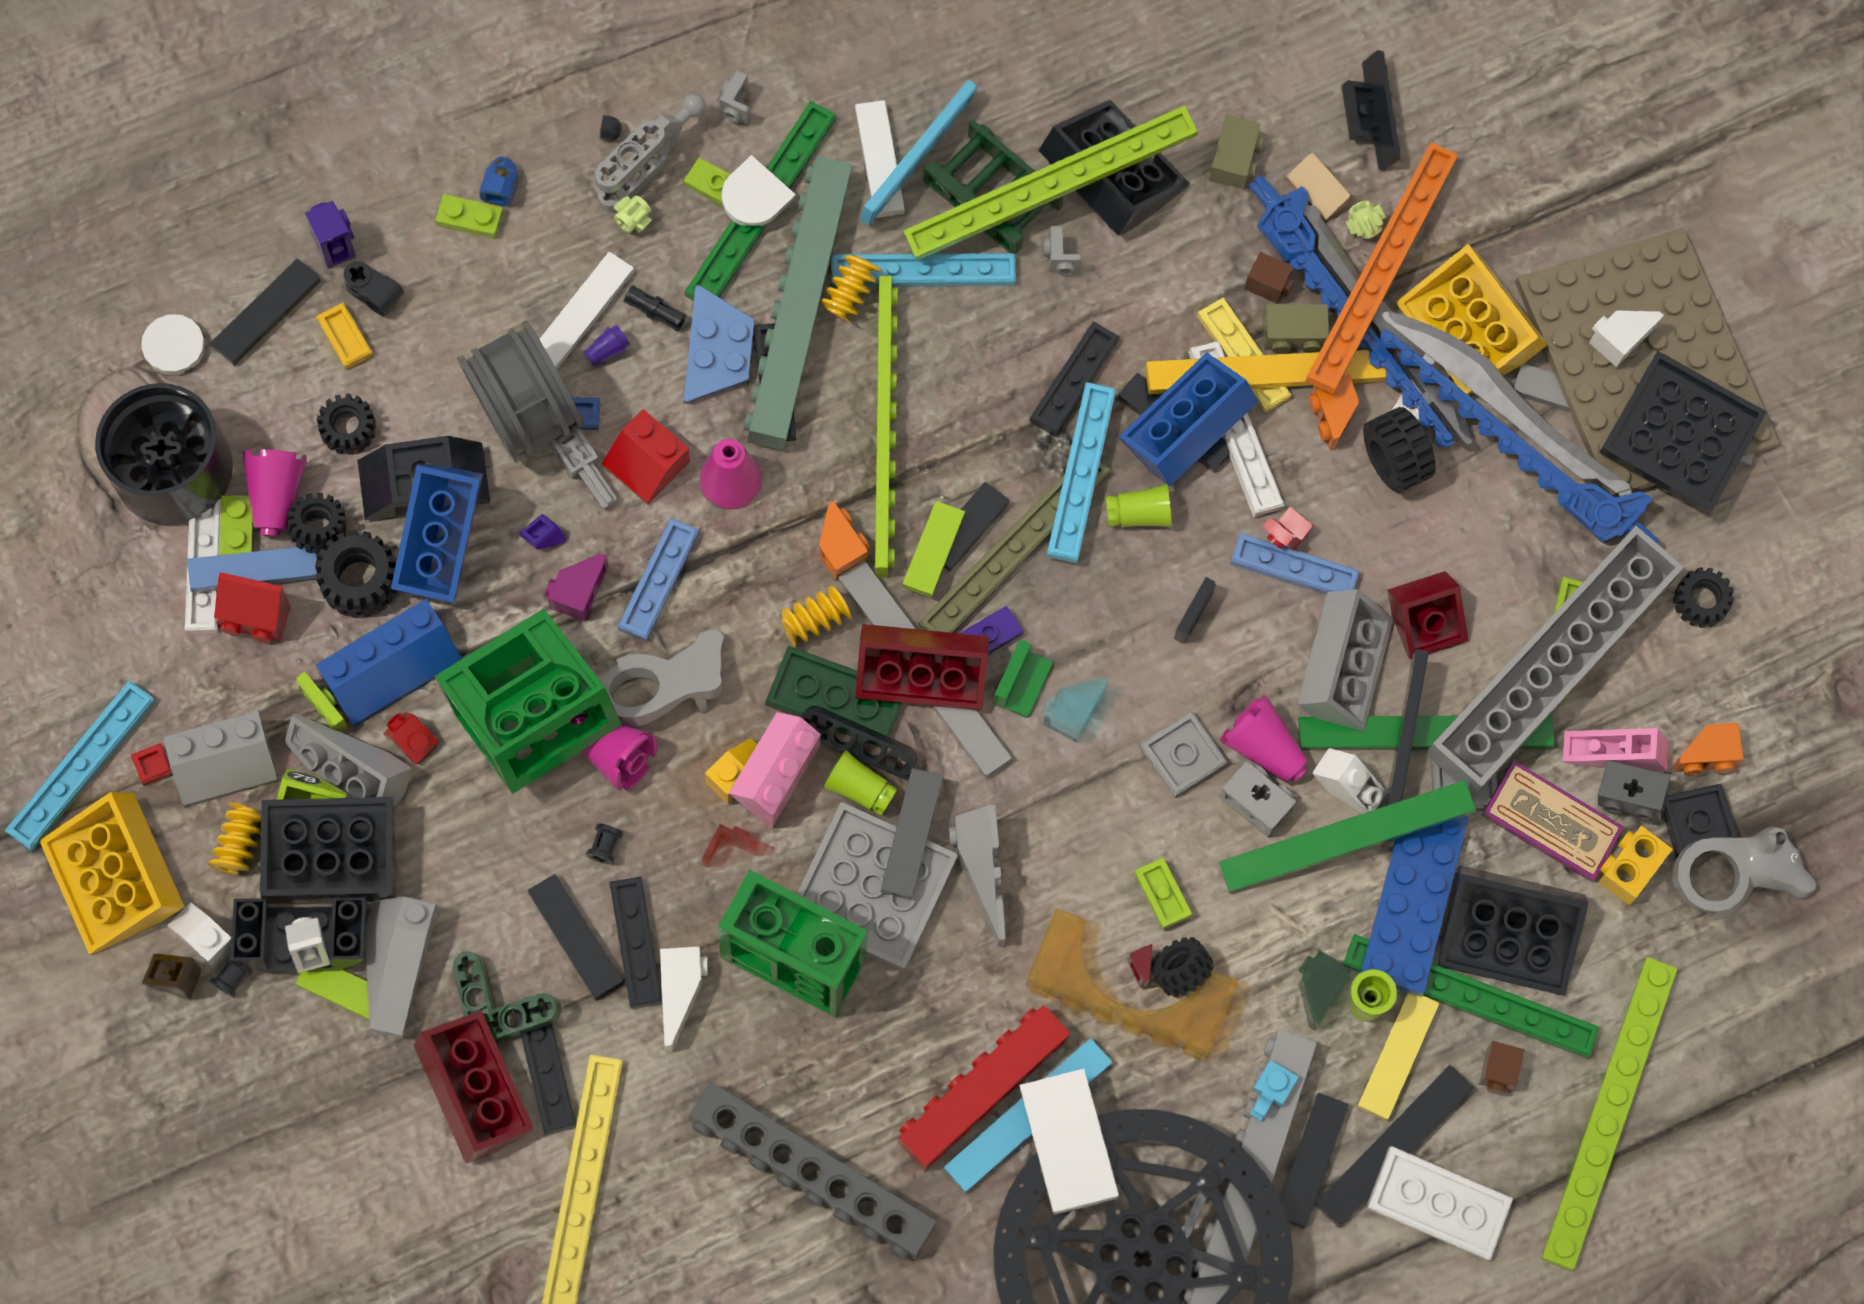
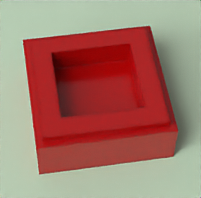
M162 743L131 754L143 786L173 775Z

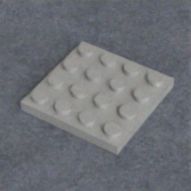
M841 802L797 894L868 930L866 955L905 972L959 854L927 840L912 900L881 893V886L897 826Z

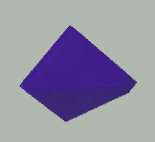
M543 514L518 533L520 537L536 550L563 544L567 541L561 529Z

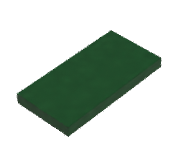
M788 646L765 701V706L800 717L806 708L816 705L889 737L903 702L855 698L857 670ZM813 715L809 719L812 723L819 724L817 716ZM829 722L826 727L830 729L833 723ZM844 727L835 729L837 732L852 737L850 731ZM866 741L867 743L880 747V745L876 741Z

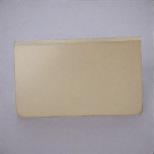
M1314 153L1309 154L1286 177L1296 190L1301 186L1305 187L1309 196L1308 203L1317 207L1320 217L1325 222L1349 204L1351 198L1349 192Z

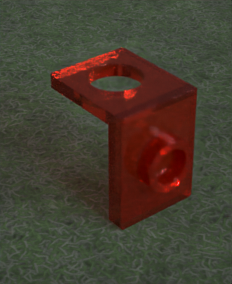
M719 824L702 856L703 865L708 867L722 840L755 856L760 851L759 842L751 839V835L739 827L734 826L733 829Z

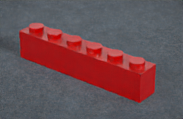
M1044 1005L1037 1011L1034 1008L1027 1011L1019 1020L1022 1024L1014 1032L1009 1029L1003 1033L995 1042L998 1045L996 1049L990 1054L986 1051L980 1054L971 1064L974 1067L973 1070L966 1076L962 1073L956 1076L947 1086L950 1089L949 1092L942 1098L936 1095L924 1106L923 1109L926 1113L917 1121L912 1117L899 1129L902 1135L899 1136L898 1144L924 1172L1069 1040L1071 1033Z

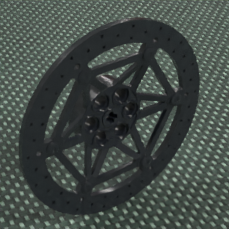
M1128 1109L1097 1115L1113 1176L1133 1206V1209L1130 1211L1116 1214L1115 1199L1106 1201V1225L1102 1229L1058 1230V1226L1071 1211L1055 1214L1045 1226L1031 1223L1036 1207L1047 1191L1043 1173L1040 1172L1041 1166L1037 1152L1028 1160L1015 1178L1000 1211L994 1240V1275L1001 1304H1036L1027 1277L1026 1249L1040 1250L1059 1304H1070L1053 1257L1054 1252L1092 1272L1095 1284L1085 1304H1096L1100 1295L1110 1304H1180L1179 1298L1184 1290L1229 1285V1289L1216 1304H1230L1242 1289L1256 1293L1253 1304L1288 1303L1293 1276V1244L1285 1210L1274 1186L1257 1162L1239 1144L1210 1125L1185 1115L1153 1109ZM1130 1142L1160 1143L1190 1152L1205 1160L1207 1164L1198 1172L1119 1157L1115 1146ZM1224 1161L1226 1166L1220 1167L1218 1163ZM1130 1170L1188 1181L1191 1184L1157 1210H1148L1123 1171ZM1226 1179L1239 1192L1253 1218L1260 1246V1266L1247 1265L1218 1189ZM1198 1194L1184 1226H1179L1168 1214L1192 1196ZM1208 1198L1211 1199L1234 1260L1233 1263L1194 1248L1189 1242L1191 1232ZM1126 1223H1133L1138 1227L1140 1233L1135 1238H1128L1123 1235L1121 1227ZM1165 1229L1171 1233L1172 1241L1168 1244H1160L1156 1241L1154 1233L1157 1230ZM1023 1231L1025 1235L1020 1238L1017 1236V1232ZM1059 1241H1094L1092 1258L1089 1259ZM1111 1248L1117 1252L1118 1259L1113 1263H1106L1101 1259L1100 1252L1103 1249ZM1146 1256L1149 1258L1148 1268L1144 1265L1140 1268L1135 1266L1137 1259L1134 1257L1141 1259ZM1170 1261H1178L1183 1265L1184 1272L1179 1276H1173L1167 1272L1166 1264ZM1193 1261H1199L1227 1274L1192 1278ZM1267 1277L1270 1283L1264 1284L1262 1279ZM1115 1280H1124L1128 1283L1130 1290L1127 1294L1118 1295L1112 1290L1111 1284ZM1149 1286H1156L1162 1291L1163 1297L1159 1301H1150L1146 1298L1144 1290Z

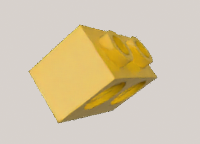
M1640 826L1635 834L1629 830L1618 844L1623 850L1617 858L1610 855L1600 868L1604 875L1598 883L1629 906L1672 851L1670 846L1643 826ZM1635 846L1646 848L1649 857L1639 856L1635 851ZM1617 870L1626 871L1630 876V882L1621 881L1617 876Z

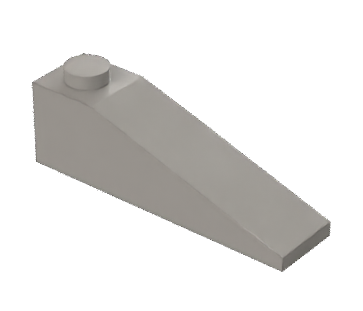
M988 805L955 816L954 827H949L950 846H956V853L959 854L958 860L997 947H1004L1006 938L1002 895H999V889H1001V868L999 863H996L999 847L995 805Z

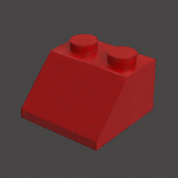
M642 409L621 430L604 458L602 466L648 505L690 462L689 448Z
M220 572L214 619L218 627L221 628V631L233 636H239L240 633L252 635L254 640L263 643H270L271 640L280 642L291 608L283 587Z

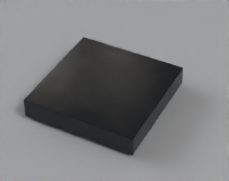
M1722 783L1668 795L1663 816L1676 859L1687 845L1697 840L1711 837L1739 838Z

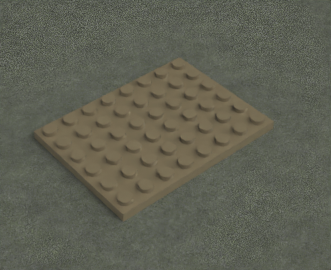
M1684 228L1520 276L1516 279L1515 284L1532 324L1548 343L1543 348L1560 385L1588 455L1628 482L1632 492L1656 484L1599 452L1657 351L1662 352L1765 410ZM1615 311H1660L1664 317L1656 329L1617 367L1589 343L1595 333L1592 330L1593 326L1603 316L1609 318ZM1767 414L1743 456L1751 453L1755 455L1765 452L1779 445ZM1600 481L1603 489L1613 496L1619 497L1618 492H1614Z

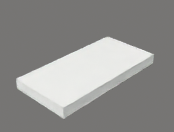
M1084 1069L1020 1085L1053 1215L1118 1199L1117 1187Z
M1391 1146L1386 1153L1366 1209L1489 1261L1493 1255L1513 1198Z

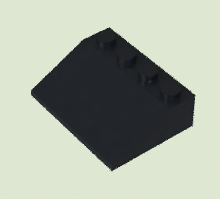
M1109 99L1053 126L1038 151L1052 165L1136 126ZM1160 152L1075 191L1120 236L1144 222L1188 188L1190 183Z
M393 797L262 800L260 897L267 898L269 904L332 903L333 897H366V902L396 898L397 866Z
M1459 865L1451 894L1437 965L1565 996L1589 905L1585 894Z

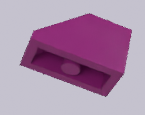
M600 553L559 570L556 580L551 579L546 588L545 597H548L549 609L585 621L608 568L607 555Z

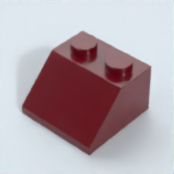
M1446 571L1387 589L1391 615L1409 659H1412L1416 649L1432 653L1469 641L1460 586Z

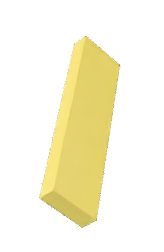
M1224 298L1198 312V319L1215 342L1219 341L1225 357L1263 355ZM1285 386L1252 389L1264 413L1291 398V393Z
M1407 993L1357 1108L1384 1121L1389 1119L1439 1006L1438 1002L1425 996L1420 997Z

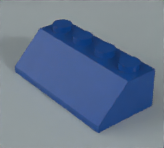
M1206 352L1140 415L1119 438L1153 475L1170 487L1257 404L1258 400L1245 378Z
M417 464L391 589L454 603L459 590L483 474L454 467Z
M424 599L315 665L320 677L352 727L433 680L435 675L462 658L443 623L428 600Z

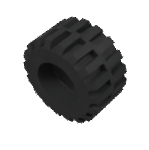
M1397 407L1364 424L1363 436L1368 457L1378 476L1392 491L1401 493L1435 475L1436 462L1430 440L1420 422L1406 408Z
M357 530L350 531V536L347 537L343 533L338 534L336 542L330 539L326 543L327 551L320 550L318 554L320 561H316L315 564L317 574H315L324 599L326 598L328 605L332 609L336 607L338 613L345 615L348 611L350 616L358 618V613H363L365 617L372 616L370 611L374 609L379 613L384 609L382 605L384 602L390 604L393 600L391 593H397V590L391 589L396 566L391 549L387 544L384 545L380 537L376 536L372 539L370 532L364 531L362 536H360ZM365 562L375 567L374 575L363 585L348 586L339 581L343 570L353 563Z

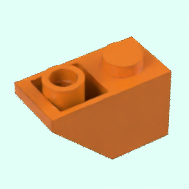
M1350 374L1343 376L1334 395L1313 386L1311 394L1308 396L1311 412L1317 413L1320 422L1318 423L1319 436L1322 441L1327 442L1329 450L1337 447L1359 404Z
M833 501L828 504L819 543V557L837 581L840 575L863 560L868 562V549H870V546L863 534H856L851 527L853 522L848 512L844 508L839 509Z
M1739 724L1706 725L1675 762L1673 772H1684V775L1687 776L1701 774L1703 770H1715V773L1718 774L1733 772L1744 760Z

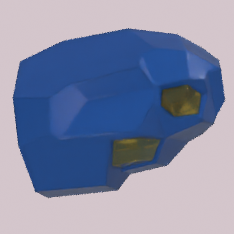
M499 156L486 168L479 191L482 201L502 207L511 206L518 183L517 166L510 158Z

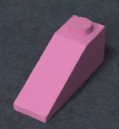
M1658 728L1565 731L1563 762L1566 764L1605 768L1607 760L1651 771L1667 770L1669 740Z

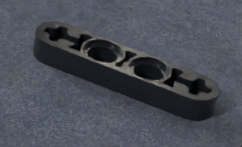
M810 706L800 716L809 725L811 724L809 719L813 715L818 717L817 722L819 724L814 729L821 734V743L843 753L847 750L856 759L894 776L904 777L909 775L911 769L917 763V755L908 745L823 707ZM832 722L833 725L828 731L827 735L824 733V731L826 730V726L828 725V723ZM839 727L848 729L852 736L851 740L848 742L838 740L835 736V729ZM868 740L876 741L880 745V753L878 755L867 753L864 743ZM890 748L892 750L889 753L888 759L885 761L882 758L886 754L887 749ZM900 755L906 756V763L903 767L897 765L898 759L896 758H899Z

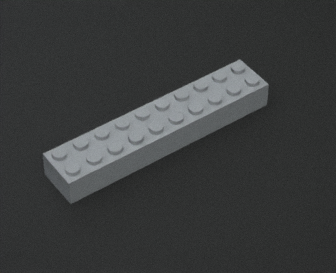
M1635 526L1432 744L1426 755L1456 782L1465 780L1470 794L1475 797L1670 586L1684 566Z

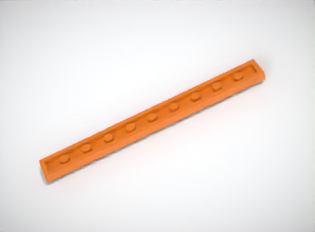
M1432 142L1428 146L1309 371L1306 383L1334 395L1457 160V153Z

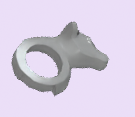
M716 629L704 631L698 635L692 645L670 660L641 653L630 654L616 659L617 665L605 674L601 682L608 692L621 724L627 726L648 724L688 698L693 699L701 713L707 711L706 699L717 698L723 690L721 659L722 649L725 644L723 634ZM633 678H648L659 685V691L655 697L644 705L625 707L617 704L612 699L617 687Z
M1774 826L1746 838L1711 837L1700 839L1687 845L1680 852L1674 863L1672 878L1674 889H1677L1684 902L1697 911L1713 914V921L1728 918L1738 912L1756 887L1784 891L1797 899L1809 897L1816 889L1815 878L1805 869L1799 851L1790 842L1786 830ZM1708 851L1719 853L1727 858L1733 866L1735 873L1734 887L1730 894L1717 902L1706 900L1699 896L1693 889L1689 877L1690 868L1695 858Z

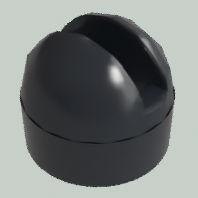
M603 115L599 139L615 140L621 134L622 124L618 118Z

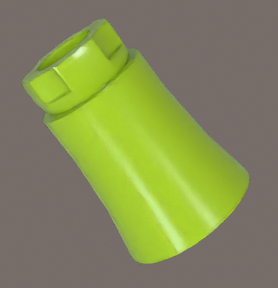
M1168 484L1134 492L1118 493V497H1105L1109 527L1119 526L1120 524L1121 528L1132 526L1172 527Z
M847 750L839 759L823 789L841 795L869 811L872 809L881 816L898 790L896 787L887 784L888 780L863 765Z
M1376 969L1366 970L1357 975L1352 983L1351 995L1349 997L1351 1014L1357 1020L1372 1021L1388 1011L1394 1005L1397 998V988L1393 979L1385 972ZM1365 997L1370 998L1373 1003L1367 1002Z

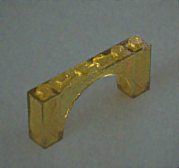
M1058 908L1055 909L1025 986L1031 988V993L1042 998H1048L1050 995L1060 999V1003L1063 1006L1078 1011L1079 1008L1090 1011L1092 1012L1091 1016L1101 1022L1109 1023L1112 1020L1122 1024L1121 1028L1131 1034L1140 1035V1032L1152 1036V1041L1161 1046L1170 1047L1172 1044L1182 1048L1183 1054L1197 1060H1200L1201 1057L1208 1059L1238 980L1212 970L1210 971V978H1205L1206 983L1203 986H1197L1196 991L1169 1007L1157 1010H1138L1120 1005L1098 989L1086 970L1082 955V934L1086 919Z

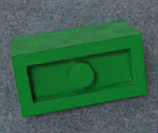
M1020 639L994 694L993 704L1028 718L1052 667V661L1030 652L1031 643Z

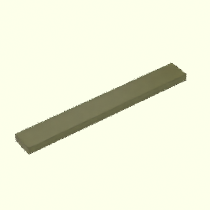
M1101 461L1094 490L1111 472ZM1065 474L918 622V626L921 629L955 633L1052 534Z

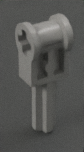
M576 424L570 426V434L566 436L562 434L548 443L572 479L579 475L600 507L603 509L609 508L617 501V497L595 466L599 463L598 455L587 441L581 429Z

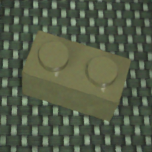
M1230 115L1225 116L1209 181L1244 190L1246 179L1253 180L1257 162L1251 160L1254 152L1260 154L1264 138L1263 135H1259L1261 123Z
M1266 304L1263 313L1264 350H1272L1277 354L1288 353L1291 350H1303L1305 353L1321 351L1329 336L1328 304Z

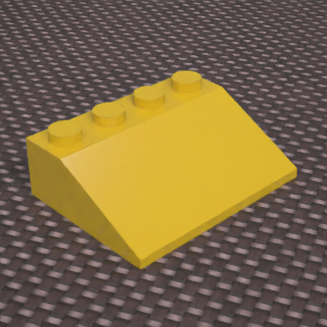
M1469 244L1396 302L1405 316L1451 334L1477 350L1492 362L1502 376L1526 363L1548 345L1482 256ZM1446 370L1459 388H1461L1468 395L1474 393L1469 387H1467L1464 383H1462L1459 379L1452 375L1448 370Z
M110 792L39 840L89 954H95L151 928L185 907L134 793Z

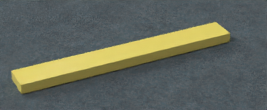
M590 1055L542 1304H577L622 1071L623 1060L596 1055Z

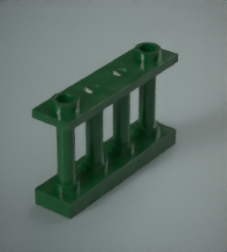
M972 120L968 127V137L971 140L945 166H939L931 160L924 167L923 181L952 206L957 207L977 198L976 193L1002 166L1016 176L1013 181L1036 171L997 140L993 132L986 125L982 124L980 126L976 121ZM981 147L993 159L968 184L962 185L954 178L953 174ZM1064 196L1021 214L1013 223L1005 221L983 232L1007 252L1015 253L1016 255L1022 249L1023 235L1021 231L1048 204L1059 211L1062 208Z

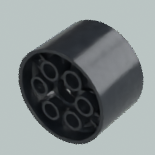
M155 383L137 387L123 394L110 405L98 425L95 450L100 467L124 505L141 519L161 525L187 523L190 519H197L202 516L201 514L210 508L212 509L215 503L227 491L233 471L230 447L207 405L190 390L167 383ZM191 421L198 422L195 428L186 435ZM154 424L156 433L153 430L150 432V436L145 428ZM204 445L202 450L198 452L192 451L196 446ZM121 458L136 460V463L120 465ZM162 470H171L170 473H161ZM147 475L146 480L143 482H136L140 476Z

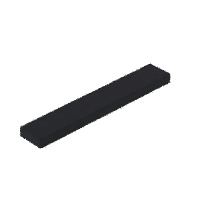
M1416 649L1412 655L1385 806L1402 801L1428 661V651Z
M1449 1065L1314 1205L1339 1228L1371 1195L1388 1148L1392 1146L1410 1154L1474 1087Z

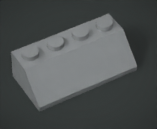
M1358 589L1327 592L1297 705L1314 718L1364 731L1393 618Z

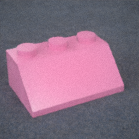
M776 712L729 794L764 824L773 828L819 750L821 734L801 717Z

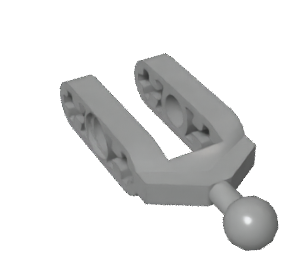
M697 93L687 95L682 102V109L675 116L661 114L655 121L648 120L640 124L598 165L594 175L596 186L599 188L597 192L598 203L602 210L610 213L617 212L613 207L623 197L627 195L631 199L664 168L669 152L673 149L680 134L682 125L690 117H699L704 113L706 102L701 95ZM647 132L649 134H653L654 132H656V137L649 138L646 141ZM626 152H634L626 161H623L622 156ZM657 152L659 155L658 160L652 158ZM636 172L640 173L641 176L638 180L628 181ZM603 174L611 175L604 182ZM617 191L616 201L613 199L606 201L607 193L613 195Z

